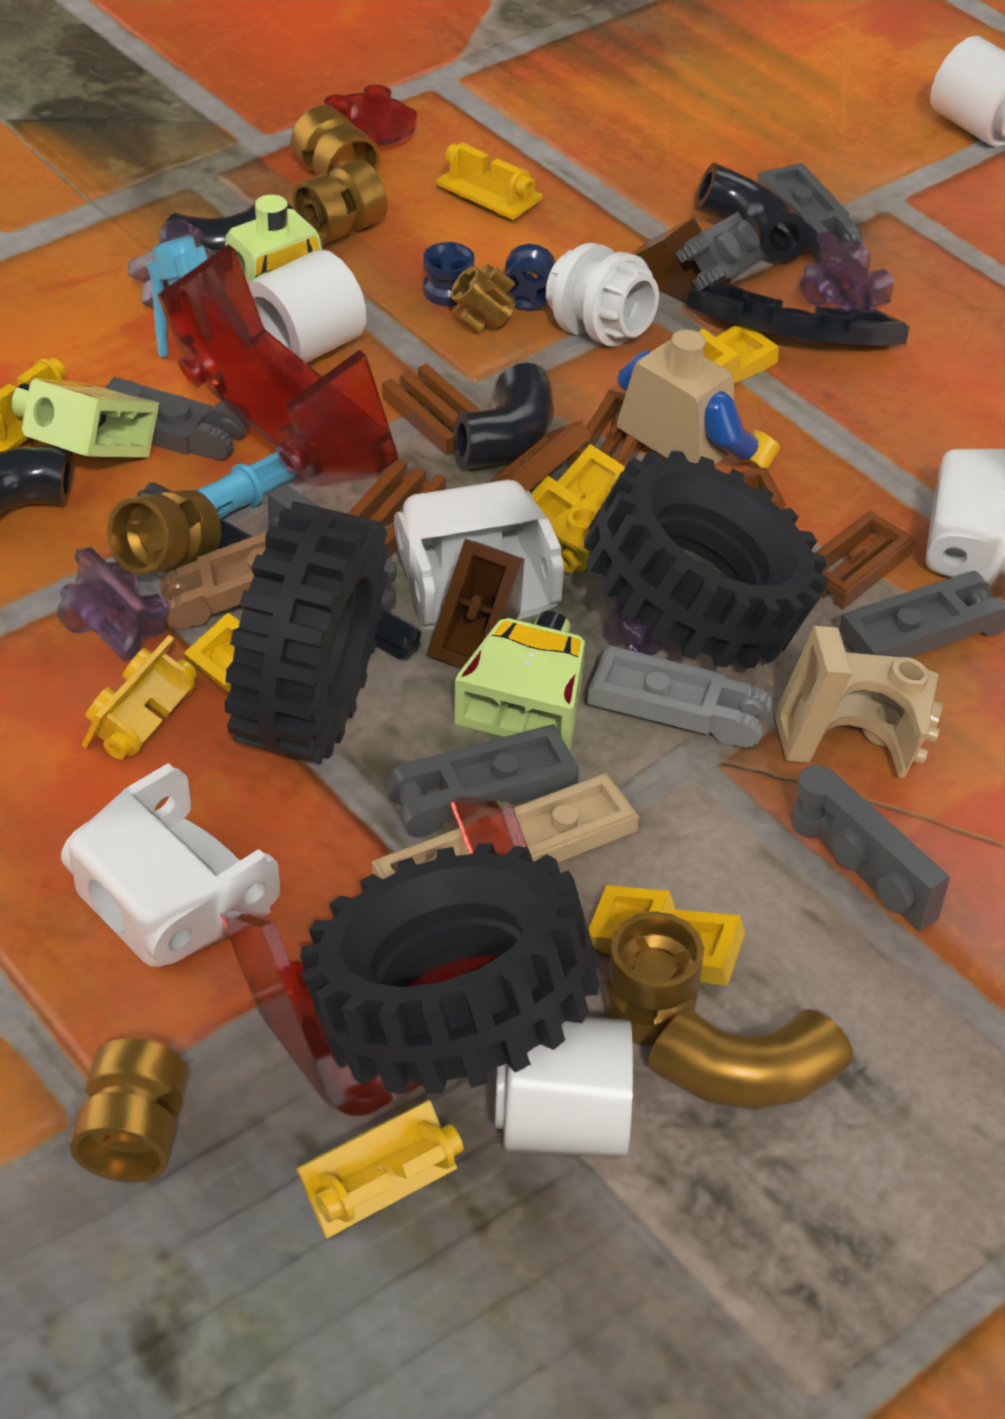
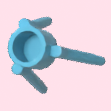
M193 235L151 247L155 260L147 262L146 265L152 281L157 350L161 358H166L169 353L164 280L166 279L170 289L183 286L201 337L207 339L211 335L195 286V282L201 280L199 271L243 345L251 343V339L240 317L208 262L204 246L196 247Z

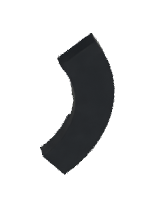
M721 284L712 288L708 285L700 291L694 286V288L689 289L687 306L740 326L778 335L831 343L858 345L906 344L910 327L905 322L877 309H840L817 306L814 313L797 308H782L783 300L756 294L732 284Z

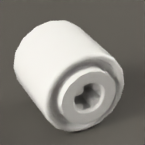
M977 35L968 37L959 43L945 58L936 73L931 87L930 103L935 112L993 147L1005 145V51Z
M316 249L248 282L243 286L239 297L240 313L254 347L266 362L277 370L290 372L360 336L367 323L366 304L354 274L342 259L327 250Z
M585 1018L582 1023L565 1021L561 1026L566 1040L556 1049L552 1050L541 1044L527 1052L531 1065L516 1073L508 1064L497 1067L495 1129H504L505 1151L604 1156L627 1155L630 1140L633 1088L632 1029L629 1019Z

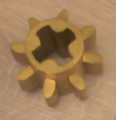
M489 263L484 265L482 271L475 266L467 268L458 276L451 289V298L458 303L452 310V314L478 333L482 331L485 325L490 329L500 327L508 320L515 308V297L508 292L515 282Z

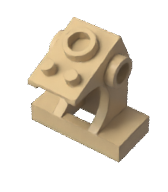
M814 626L774 713L786 761L810 763L820 740L828 730L835 726L850 725L862 728L864 735L871 742L880 746H887L892 754L898 777L905 778L913 762L921 765L924 764L928 754V750L921 748L924 740L935 743L940 728L936 726L941 716L943 703L934 700L939 674L928 670L921 662L908 657L900 658L848 653L845 651L839 628Z

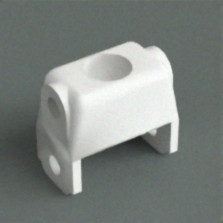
M953 449L946 452L939 466L926 549V565L931 571L949 578L970 571L979 572L990 585V592L1005 595V449Z
M501 480L415 494L405 500L403 511L395 513L394 529L397 548L408 578L410 598L421 629L435 630L465 538L525 559L521 611L517 620L547 611L562 601L564 566L561 557V546L549 519L535 503L531 493L526 491L519 482Z
M169 763L124 789L90 821L74 831L65 842L61 852V861L64 867L73 875L75 889L79 896L150 967L173 964L186 956L231 939L270 914V906L276 902L280 895L279 865L270 854H264L258 849L242 860H239L215 837L185 819L191 810L188 777L179 768H173ZM169 796L164 806L155 811L157 804L163 798Z

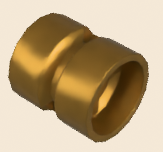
M321 105L310 109L300 117L293 128L290 138L291 150L295 158L316 175L321 173L329 174L334 168L356 159L365 160L377 172L380 164V150L377 143L333 107Z
M356 159L334 168L329 174L321 173L295 185L292 194L294 211L316 229L322 246L345 237L351 230L359 231L380 222L387 213V196L383 183L374 168L365 160Z
M179 490L128 497L118 502L110 513L107 525V540L113 558L124 570L134 575L166 572L198 560V557L218 550L221 539V521L215 506L205 495L195 490Z
M652 911L636 914L628 918L613 933L604 1010L607 1019L630 1020L632 1042L635 1044L654 1046L660 1034L676 1016L689 1009L695 1012L705 948L700 934L689 922L673 914Z
M134 1038L111 1040L98 1048L94 1055L85 1087V1092L90 1098L84 1100L79 1109L69 1145L71 1156L81 1167L103 1178L130 1183L150 1181L163 1174L169 1163L176 1134L175 1119L181 1112L189 1079L188 1065L180 1055L164 1045Z

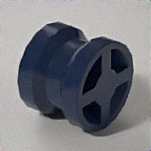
M441 242L426 249L423 254V268L427 275L423 279V294L427 300L441 306L458 305L451 298V289L458 276L467 268L474 266L475 258L472 250L463 244L455 242Z
M519 245L510 252L506 259L505 275L515 282L508 292L515 297V308L519 310H538L548 304L546 285L550 271L556 261L550 251L540 245ZM526 272L534 273V274L538 275V277H537V278H534V276H533L532 274H529V273H526Z

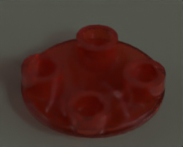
M372 84L366 86L363 93L345 96L335 94L324 99V106H331L339 111L354 126L373 139L378 146L402 142L411 137L417 128V111L401 101L391 98L392 91L383 85Z

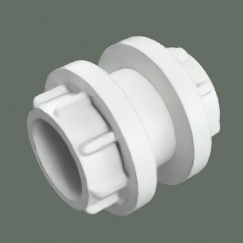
M584 243L574 250H568L554 264L547 280L546 298L549 307L553 310V316L557 324L564 331L578 336L587 331L588 335L596 342L608 346H618L630 338L637 339L650 326L658 308L659 289L652 272L641 257L627 252L614 253L609 247L597 243Z

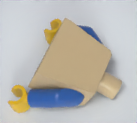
M680 330L675 332L671 340L653 351L645 350L640 352L619 371L617 381L619 386L626 391L617 420V428L635 437L666 458H668L671 451H681L689 462L697 463L700 457L703 456L714 460L716 465L731 454L743 463L751 461L758 468L768 469L781 449L779 443L766 433L758 430H753L750 433L743 428L734 403V378L730 371L704 357L706 339L697 331Z

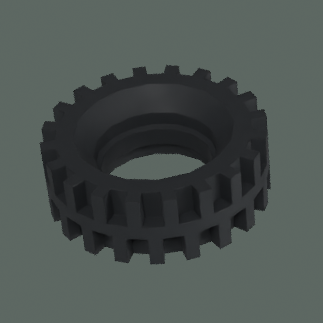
M656 451L647 452L641 462L634 457L628 462L624 471L620 473L588 528L590 531L584 539V548L592 551L586 562L589 571L604 575V579L598 588L605 597H618L625 604L620 614L630 623L638 618L653 628L649 635L650 638L662 644L665 637L681 644L682 655L695 660L699 652L711 655L715 666L725 668L729 666L733 658H737L745 669L755 668L761 658L767 663L774 661L780 652L784 651L821 598V593L828 583V577L821 574L827 566L825 556L811 552L817 543L813 533L800 531L795 525L799 516L791 508L781 510L771 501L774 493L764 486L758 491L743 482L745 474L732 468L729 474L715 468L714 460L703 456L700 457L697 463L689 462L681 451H671L666 461ZM683 549L692 551L709 561L725 576L694 560Z
M295 501L292 502L291 509L284 507L279 513L278 527L270 526L265 535L266 548L262 555L256 554L252 564L254 576L249 591L243 590L239 604L243 611L239 627L233 629L230 645L235 646L233 661L226 669L225 682L231 683V690L224 704L225 713L232 714L227 728L230 734L235 735L234 741L318 764L322 763L323 758L329 759L333 755L334 743H341L345 735L346 721L348 718H353L357 709L356 698L359 690L365 687L368 677L367 665L371 653H375L377 644L375 634L378 621L383 617L385 604H382L381 601L383 591L388 584L389 572L384 571V566L389 557V546L384 545L387 531L386 528L381 527V522Z
M493 843L477 844L472 854L457 856L452 846L438 849L435 860L416 865L412 857L397 862L399 872L384 879L371 874L360 881L363 892L354 898L340 895L329 904L334 918L332 920H315L309 929L313 944L302 946L300 958L305 969L301 972L335 1063L340 1069L349 1065L353 1079L363 1085H366L376 1076L380 1075L385 1091L401 1094L409 1082H422L426 1095L441 1094L444 1092L448 1080L464 1077L468 1078L471 1088L488 1083L486 1071L504 1064H508L515 1073L531 1065L527 1052L540 1044L554 1050L566 1040L561 1025L565 1021L582 1023L589 1014L585 996L598 995L600 987L596 969L600 968L573 876L569 870L560 873L557 860L548 854L533 862L529 848L515 845L505 855L496 854ZM488 955L497 957L478 970L441 983L407 987L411 982L431 969L464 958Z

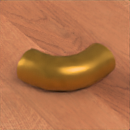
M689 1009L676 1016L660 1034L650 1052L648 1066L666 1081L706 1102L755 1110L799 1102L835 1080L853 1061V1049L841 1027L830 1017L817 1010L804 1009L799 1011L788 1023L772 1033L747 1036L728 1033Z

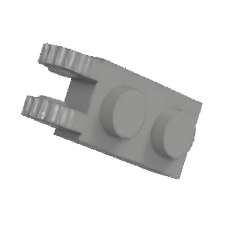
M609 645L603 653L590 684L587 704L707 735L711 732L722 744L737 745L739 748L745 747L747 749L748 747L753 748L754 744L758 745L763 732V724H760L759 720L767 717L772 705V697H769V692H765L764 688H758L757 685L752 687L749 683L726 678L727 674Z

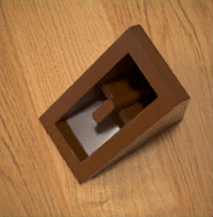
M694 217L654 237L631 253L641 257L646 262L660 292L685 304L688 302L689 289L695 286L692 281L697 279V275L701 273V270L694 259L681 263L675 252L685 247V242L702 232ZM729 277L717 285L730 284L731 278Z
M465 538L427 655L463 668L499 620L506 618L517 620L521 611L525 559Z

